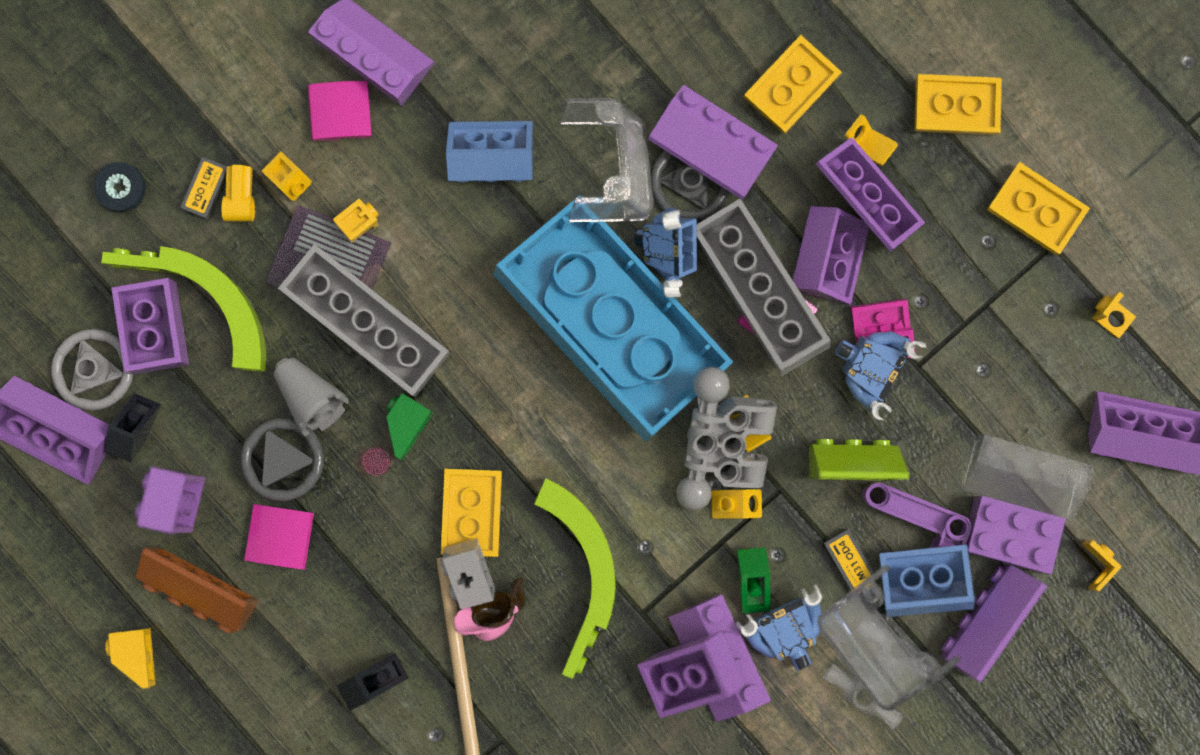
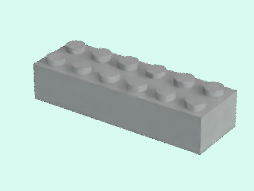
M738 199L696 225L698 245L781 377L830 348V338L741 199Z
M315 244L278 288L414 397H416L450 354L446 348Z

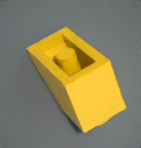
M151 628L109 633V639L106 640V653L111 657V663L141 688H149L156 685Z

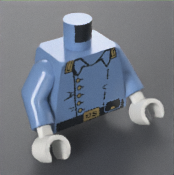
M672 207L655 215L653 221L645 224L643 230H638L634 237L635 244L644 247L645 263L654 267L666 280L663 285L666 298L681 297L679 287L682 286V280H680V277L697 271L696 219L680 218L679 210L677 211Z
M888 331L872 333L868 337L860 336L855 346L845 340H841L838 344L835 355L846 360L842 371L846 374L845 382L858 402L868 410H872V414L876 419L885 421L878 414L879 409L882 407L892 412L890 406L878 403V399L883 402L908 356L914 359L922 358V356L915 354L914 347L919 345L926 348L924 342H911L909 338Z
M814 585L815 591L810 595H807L805 588H803L801 593L804 599L799 597L755 619L748 614L746 615L749 619L748 624L741 626L739 622H736V626L745 635L752 648L768 658L776 657L779 661L790 657L796 671L801 670L812 664L805 649L815 645V638L820 634L822 617L820 601L822 595L817 585Z

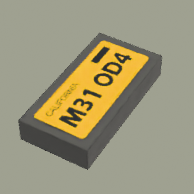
M202 157L180 208L208 220L225 182L227 166Z
M849 529L823 543L851 593L877 579Z

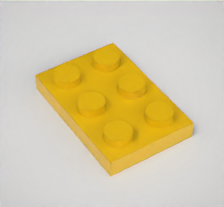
M800 35L746 92L743 98L785 135L842 72Z
M918 74L916 76L914 131L998 135L1001 125L1002 78Z
M1021 162L1016 164L987 208L989 212L1056 256L1062 252L1090 209Z
M445 469L441 555H443L445 547L478 538L484 556L499 557L502 471Z

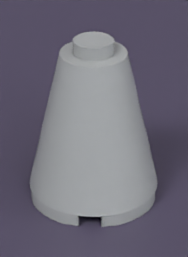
M284 358L276 364L273 376L300 432L304 436L310 433L306 426L311 430L319 428L323 431L341 417L345 411L342 405L344 402L347 404L349 402L344 393L296 358Z

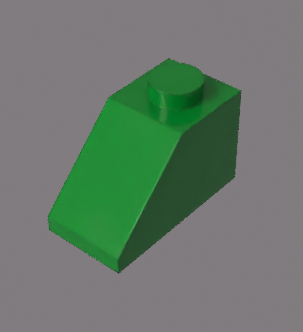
M402 393L400 397L394 396L386 409L389 411L387 422L394 454L400 460H404L433 412Z
M766 548L737 550V572L742 614L770 611V568Z

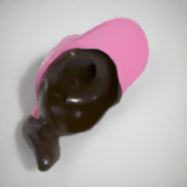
M517 578L511 583L509 593L494 592L493 601L459 611L454 621L455 630L459 634H475L476 637L483 641H491L503 635L510 627L514 614L525 605L523 578Z

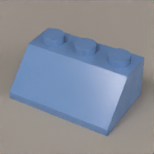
M532 121L449 122L446 146L448 181L494 182L497 180H513L521 182L532 180Z
M967 545L880 553L887 617L974 609V594Z

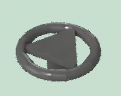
M663 151L654 163L650 175L651 192L657 205L663 211L670 207L675 208L677 211L679 210L680 218H694L696 222L718 212L728 199L730 192L720 187V191L713 202L707 206L708 178L689 165H685L661 178V173L665 166L674 157L667 151ZM660 183L700 207L701 210H680L668 202Z
M277 418L260 424L250 433L241 451V469L248 485L256 493L272 501H289L301 497L314 487L323 469L324 455L317 435L308 426H306V429L310 433L304 436L294 419ZM271 430H294L300 433L306 439L313 452V459L271 432ZM266 434L263 479L261 483L252 468L251 455L260 438ZM313 463L311 471L299 486L290 490L266 487Z

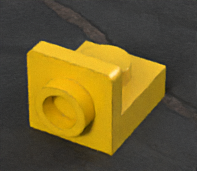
M282 152L262 170L292 201H295L312 183Z
M359 198L337 215L333 222L352 243L371 227L375 229L378 226L376 217L379 215L369 202L364 204Z

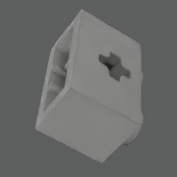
M478 538L445 547L443 557L440 559V566L444 576H449L451 582L449 584L450 594L453 601H458L460 610L493 601L495 586Z

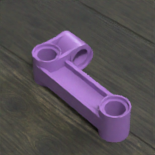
M871 482L865 485L862 490V499L868 506L937 533L930 548L966 545L972 527L971 522L965 516L883 483ZM875 487H879L883 492V498L878 503H874L870 499V492ZM958 519L962 523V530L958 534L953 535L950 531V524L953 520Z

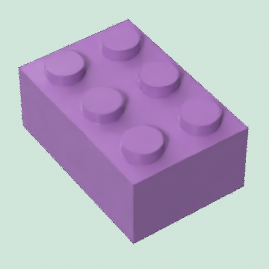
M169 278L112 287L124 372L135 375L189 365L177 283Z
M151 467L150 472L146 473L143 480V489L145 490L143 501L138 503L135 517L138 518L137 525L168 533H192L206 477L171 469Z
M974 496L969 516L972 529L966 543L968 553L1036 572L1052 574L1066 518L985 496Z
M722 631L655 653L638 664V668L660 718L728 698L745 686Z

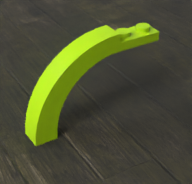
M160 246L159 257L158 253L141 251L140 255H130V250L113 248L112 253H102L101 263L108 267L176 274L198 283L216 300L227 319L233 344L232 367L238 370L266 372V347L258 316L243 291L221 270L191 253Z
M545 478L534 505L549 511L570 528L582 545L591 572L592 591L589 609L562 672V675L573 679L575 672L581 674L587 658L583 657L586 646L592 648L598 632L594 630L595 625L605 630L607 629L614 604L615 571L607 540L593 515L572 493Z

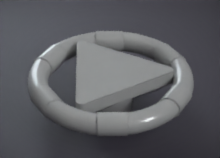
M87 329L72 334L57 348L52 360L51 378L56 391L68 404L82 410L95 411L107 408L118 402L128 391L133 374L124 372V366L122 372L89 343L84 341L91 339L109 343L118 351L123 366L120 340L116 335L105 330ZM80 342L70 392L62 374V364L65 356ZM121 378L120 383L105 398L91 400L75 396Z

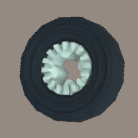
M114 162L107 164L99 170L94 179L93 189L96 199L103 207L112 212L124 213L135 209L142 202L145 196L146 185L142 174L135 167L128 163ZM121 181H123V185H125L127 189H125L126 191H120V193L117 194V191L114 189V185H118L121 183Z

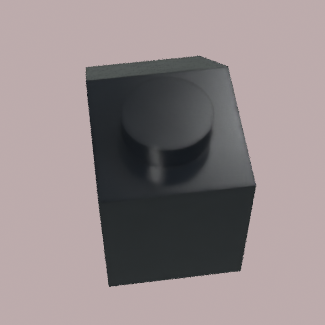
M134 394L107 428L104 452L131 462L145 444L161 404Z
M396 653L338 684L336 687L349 711L383 694L409 677Z

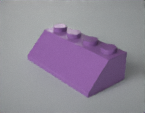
M340 0L327 8L308 31L313 42L400 106L404 104L435 63L352 0Z
M685 85L681 87L648 138L657 146L742 200L778 146Z
M852 137L816 163L819 169L890 252L925 223Z
M13 376L0 389V440L89 485L107 454L104 451L109 424L33 386L31 383Z
M1100 391L1096 392L1088 432L1090 453L1200 475V412Z
M1004 564L1003 567L998 566L990 577L992 582L987 590L982 589L974 599L976 604L970 614L967 612L958 622L959 630L955 636H949L941 647L943 653L940 657L967 677L979 682L983 680L1047 587L1044 583L1013 565Z
M718 593L668 617L681 645L720 631L724 634L745 686L728 698L708 703L716 722L744 714L771 701L722 594Z

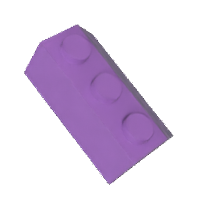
M811 206L793 275V282L798 290L807 295L851 305L869 226L863 220L839 208Z

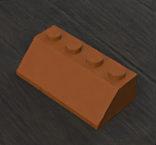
M161 547L144 548L141 554L136 578L143 582L141 585L143 588L153 593H157L158 590L168 595L166 599L169 602L180 607L185 604L193 608L192 614L204 620H207L209 617L217 621V627L227 633L232 634L233 631L239 632L243 630L259 601L258 599Z

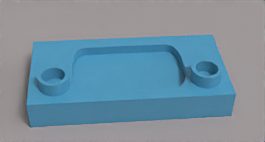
M581 195L495 267L493 276L645 442L696 397L693 381L698 372L707 367H716L725 371L733 363L730 357L674 297H665L662 283Z

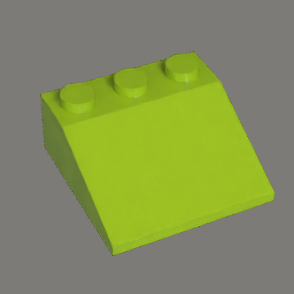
M816 439V444L809 445V479L878 481L909 479V472L899 446H890V440H873V445H862V440H845V445H833V439Z

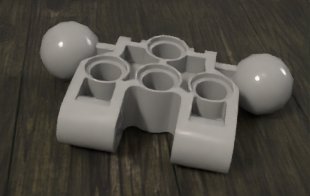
M716 367L703 368L696 374L693 381L694 392L700 399L699 408L693 409L691 425L687 432L688 443L684 465L689 468L688 476L679 482L676 488V498L679 504L691 511L703 509L709 504L712 497L711 486L705 479L706 472H713L724 487H763L768 458L759 453L745 452V437L749 434H772L778 405L775 402L748 397L730 396L717 407V402H720L727 396L730 385L727 374ZM740 410V414L736 418H729L732 412ZM708 436L705 442L697 443L700 437ZM736 438L733 444L725 445L728 439ZM731 465L729 470L720 472L723 466Z

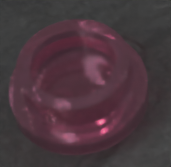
M375 447L365 452L362 458V465L368 474L380 476L390 468L391 458L387 451Z

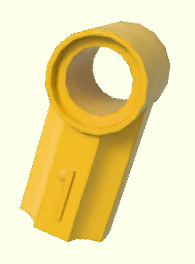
M243 165L227 166L226 196L222 199L223 221L253 222L255 203L252 197V168Z

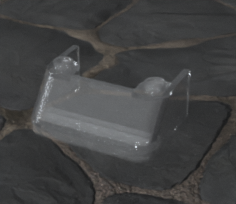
M567 98L560 118V124H603L605 126H615L620 176H613L606 180L603 186V197H581L575 199L569 215V222L642 221L647 219L651 214L654 203L644 121L623 104L612 98Z
M887 564L818 617L817 623L822 634L874 702L883 710L891 711L933 684L961 659L956 655L940 666L936 659L927 652L921 651L913 656L877 611V608L884 602V596L875 580L890 569Z

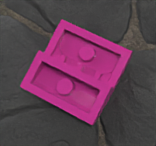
M367 81L327 82L307 86L312 141H339L341 138H370L372 136Z
M906 298L850 306L855 345L860 336L868 337L872 333L888 331L909 338L911 342H914L913 329L910 327L908 300Z
M254 504L244 561L305 570L314 513Z

